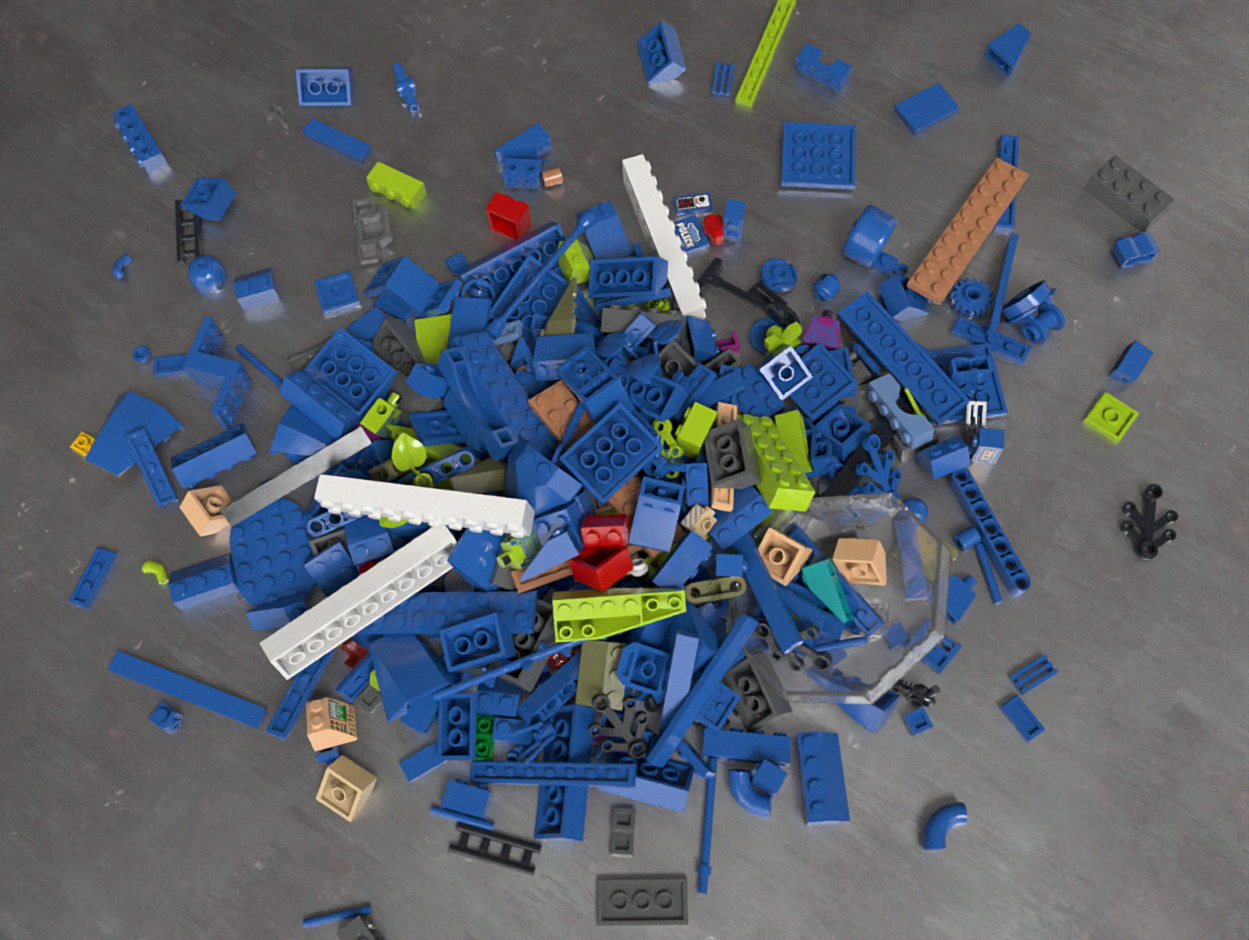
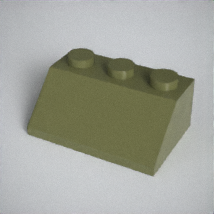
M588 640L582 643L575 704L593 707L591 703L592 697L601 692L608 696L612 709L622 710L625 686L620 682L616 672L622 650L630 644L603 640ZM603 698L598 699L596 703H601Z

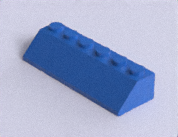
M551 221L455 273L462 282V286L469 280L476 279L477 277L488 281L495 292V298H498L528 255H531L545 265L557 251L559 241H565L566 238L559 223ZM556 262L552 268L558 266V262ZM475 283L469 285L465 291L469 298H471L470 289H476L487 293L486 299H490L488 289L477 286Z
M573 704L561 706L547 719V722L555 729L556 736L555 739L544 747L543 762L591 763L593 737L590 736L587 727L591 722H595L596 710ZM540 786L534 839L583 842L588 787Z

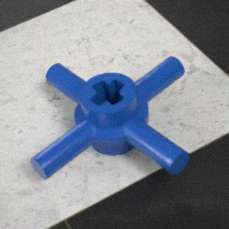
M653 435L661 443V435ZM660 451L641 470H644L646 475L651 478L661 480L670 471L684 472L686 465L684 463H670L666 457L661 455Z

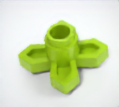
M797 321L787 326L785 330L778 325L768 329L766 332L767 338L765 339V347L768 352L765 354V358L783 344L791 345L793 349L801 345L798 336L802 333V327Z

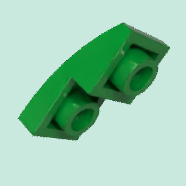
M476 715L475 760H471V762L493 761L495 743L492 740L495 717Z

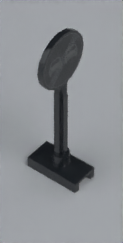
M717 257L714 258L697 280L700 288V297H703L713 285L758 308L766 310L771 319L778 323L780 322L785 328L796 321L800 324L797 314L784 303L779 301L766 303L762 299L723 280L719 276L723 271L722 260Z

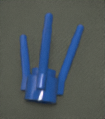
M538 721L533 725L513 731L512 735H517L535 729L533 733L535 742L519 754L514 761L521 760L536 748L525 760V764H529L550 741L555 739L556 732L549 722L543 724L542 721Z

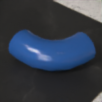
M729 769L730 791L737 804L750 814L770 818L772 796L759 794L753 789L749 770Z
M964 802L941 806L931 814L924 827V850L946 849L945 841L948 830L954 826L967 824V810Z

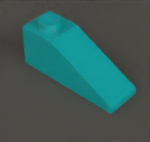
M831 558L802 568L804 583L843 623L854 619Z

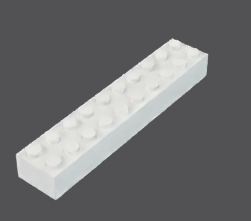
M643 154L622 160L623 183L652 256H658L668 261L667 281L665 284L668 285L671 291V296H668L673 311H679L686 318L693 316L704 320L706 318L704 311L706 309L705 300L700 298L699 285L693 281V270L686 263L687 255L680 248L681 241L679 236L674 233L675 226L673 220H669L667 205L662 203L663 196L661 190L656 188L657 181L655 175L650 173V162L645 160Z
M322 474L319 476L314 497L321 504V507L327 508L328 512L333 514L348 512V515L360 517L361 514L368 515L372 519L387 517L388 520L394 522H401V519L416 525L426 522L433 527L449 525V528L455 530H462V527L470 528V531L482 533V530L490 531L494 535L510 533L511 536L516 538H524V535L531 536L535 515L534 509L527 500Z
M441 525V527L432 526L428 531L414 538L410 543L396 550L383 561L378 562L376 566L360 574L358 578L342 586L340 590L324 598L319 604L305 611L301 616L287 623L283 628L260 642L269 661L287 680L452 569L453 567L446 560L457 544L455 538L445 525Z

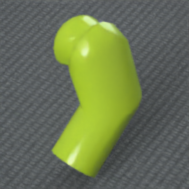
M153 560L144 562L141 567L144 573L150 574L152 572L156 574L159 584H165L169 581L163 564Z

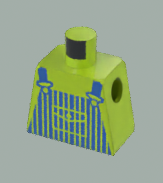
M392 392L387 401L378 398L360 424L373 433L388 439L391 434L387 428L388 425H396L403 413L397 408L403 398L395 392Z
M532 525L531 536L524 535V538H516L509 534L502 540L501 547L504 553L497 557V561L502 568L509 564L513 569L528 567L542 548L534 526Z

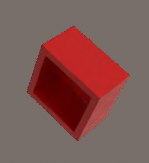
M495 193L486 207L490 230L513 240L528 234L532 228L529 205L523 201L512 199L507 194Z
M622 545L583 547L579 555L568 560L575 580L601 592L633 570L628 548Z

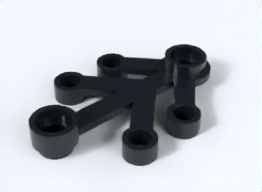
M1150 484L1144 490V496L1147 499L1146 518L1140 514L1133 502H1127L1122 507L1123 513L1128 516L1131 515L1144 531V538L1137 532L1134 523L1130 520L1124 521L1120 526V530L1124 534L1131 536L1137 544V554L1145 560L1155 558L1158 554V547L1166 542H1172L1177 536L1173 529H1166L1162 536L1153 540L1154 532L1167 524H1173L1178 519V514L1173 510H1169L1162 518L1155 521L1156 501L1163 495L1162 488L1157 484ZM1149 492L1154 493L1155 497L1151 496ZM1126 506H1130L1132 511H1129ZM1168 514L1172 515L1174 519H1169ZM1125 525H1129L1130 530L1126 529ZM1166 533L1171 534L1172 538H1168ZM1143 548H1147L1149 553L1145 552Z
M791 613L790 615L796 622L795 625L797 627L800 623V617L795 613ZM765 617L759 618L757 620L759 624L755 628L756 635L766 639L773 660H782L785 653L777 645L776 638ZM810 624L806 629L799 630L798 632L802 639H815L820 633V629L817 625ZM803 643L795 648V650L812 658L814 667L820 671H826L832 664V657L827 651L818 652ZM793 649L787 653L790 668L795 672H799L804 666V660L801 657H797Z
M601 692L595 694L591 700L593 708L597 712H603L614 727L600 726L597 722H591L587 727L590 736L623 737L626 742H613L609 737L602 738L600 741L602 751H624L632 758L640 759L644 757L648 749L647 742L643 739L646 724L649 722L647 713L641 710L635 714L634 718L637 722L635 736H633L630 732L633 711L637 706L635 698L632 695H627L623 698L622 703L625 709L621 721L610 707L611 703L608 696ZM603 698L601 703H596L598 699ZM629 700H633L631 705H626ZM645 716L643 720L639 721V717ZM598 727L597 731L591 732L592 728ZM605 743H610L608 747H603Z

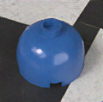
M201 255L193 259L189 264L187 271L188 279L191 285L199 292L212 293L219 290L218 287L222 283L223 285L225 284L227 271L218 258L211 255Z

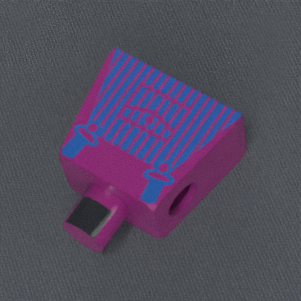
M823 310L821 317H812L803 337L802 345H809L811 348H814L817 344L821 343L828 351L839 349L840 321L832 319L833 312L831 310Z

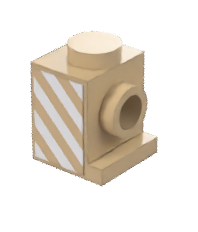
M695 504L681 524L688 531L693 530L706 540L705 535L717 519L713 517L715 512L706 505L703 508Z

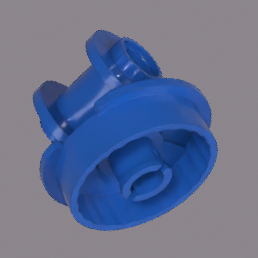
M1045 280L1026 288L1002 307V311L1007 317L1005 323L1009 325L1018 321L1024 336L1031 342L1042 345L1048 339V330L1059 331L1066 323L1062 311L1050 301V298L1057 293V289H1051ZM1038 310V315L1034 317L1032 312Z

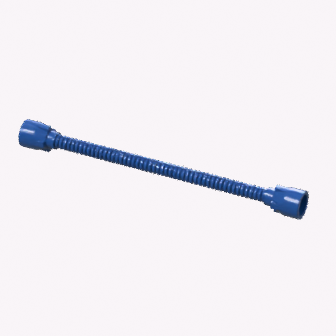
M585 211L580 216L575 230L539 270L514 302L511 303L501 316L495 318L487 325L484 331H487L490 338L496 340L500 336L508 318L528 297L529 293L532 292L577 237L594 225L597 220L591 212Z

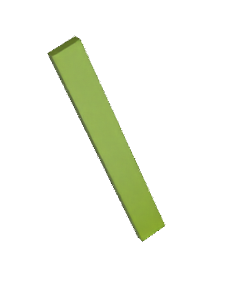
M797 0L777 1L735 98V103L752 108Z

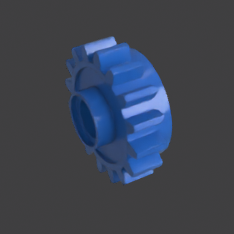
M967 277L965 282L959 280L958 285H954L950 298H952L950 303L954 305V311L957 310L960 315L967 316V318H977L978 315L984 316L986 311L990 310L994 300L992 298L993 291H988L990 286H984L983 280L977 282V279L974 277L973 281H970Z

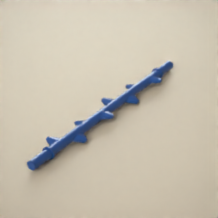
M588 640L560 642L552 646L541 641L535 653L512 662L503 659L499 667L477 676L471 675L468 671L464 672L461 682L453 683L452 686L432 693L435 701H438L480 683H485L492 688L494 687L496 677L521 667L525 670H530L533 662L558 652L569 657L573 646Z

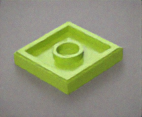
M1105 391L1083 423L1115 444H1118L1139 415V412Z

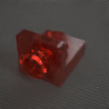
M350 638L341 643L343 646L341 650L349 655L344 664L352 669L368 654Z

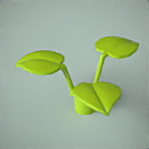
M406 433L400 434L392 448L391 457L394 466L399 471H407L411 468V471L416 474V477L413 479V486L452 491L449 479L452 477L438 482V487H436L428 474H421L420 471L415 469V467H419L425 462L426 449L422 443ZM387 517L379 519V524L385 528L398 527L408 522V520L401 519V522H394L388 520Z

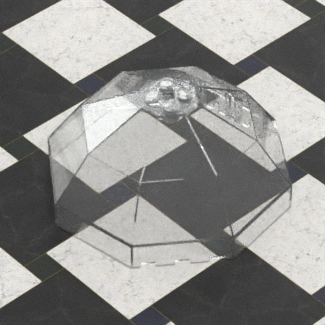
M892 493L855 495V497L853 495H849V497L812 498L807 511H797L795 513L793 510L780 509L775 514L776 517L767 526L764 524L753 535L757 548L760 546L769 527L777 529L788 536L797 527H801L828 559L831 558L832 561L839 538H873L880 541L886 555V585L852 583L851 585L883 619L885 624L870 637H867L868 644L827 651L832 657V664L826 671L816 669L812 658L808 656L804 658L797 654V657H801L804 660V666L799 672H795L790 668L787 654L780 661L773 660L766 639L758 637L755 630L741 650L754 664L762 677L771 685L774 692L788 703L873 704L945 638L951 551L938 536ZM852 510L860 517L863 526L856 525ZM744 572L742 578L746 582L745 593L730 598L726 626L728 634L743 613L753 617L755 609L759 604ZM733 581L731 591L738 592L740 584ZM843 629L840 640L866 635L862 630L858 636ZM819 638L817 644L833 641L827 638Z

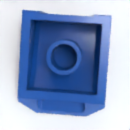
M633 642L623 648L616 675L622 685L660 696L662 682L671 654Z

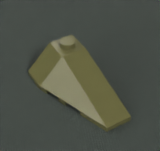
M573 277L544 329H540L539 336L573 334L575 332L576 315L574 310L576 309V302L574 300L577 294V278Z
M490 457L450 478L451 490L489 495L493 491L499 496H504L508 457L493 461Z

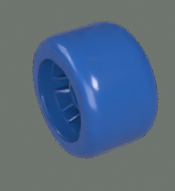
M874 205L866 206L859 219L855 220L848 232L849 236L842 247V253L864 267H872L897 226V219Z

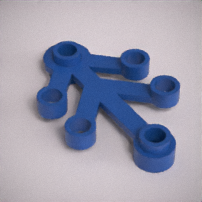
M875 434L865 436L862 440V447L864 450L869 451L875 471L867 463H860L856 465V473L859 476L866 475L881 484L882 490L877 488L873 482H867L863 484V492L866 495L873 494L880 498L887 510H894L901 503L900 495L896 492L898 482L901 479V472L897 468L891 469L892 461L895 458L894 452L886 450L881 453V458L884 462L882 467L877 453L881 445L879 437Z

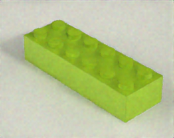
M737 414V419H741L751 429L761 481L756 486L768 508L807 511L816 491L772 419L766 416L756 417L749 414Z

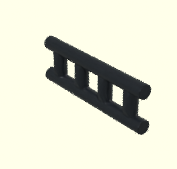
M179 199L175 200L177 264L184 265L185 258H196L203 255L201 217L194 213L193 219L183 220V212L188 210L181 206L182 200ZM194 226V234L184 235L183 227ZM195 241L194 250L184 251V243Z
M457 822L455 830L462 833L458 845H450L449 853L534 876L536 867L529 865L533 852L540 854L542 845ZM470 835L483 838L479 851L466 848ZM491 841L504 844L500 857L487 854ZM512 846L525 850L521 863L508 860Z

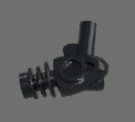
M897 679L893 690L897 694L901 691V696L905 693L904 698L909 695L908 699L913 706L930 707L936 704L934 696L940 692L938 685H933L929 689L923 684H915L911 687L912 682L908 686V681L904 684V679Z

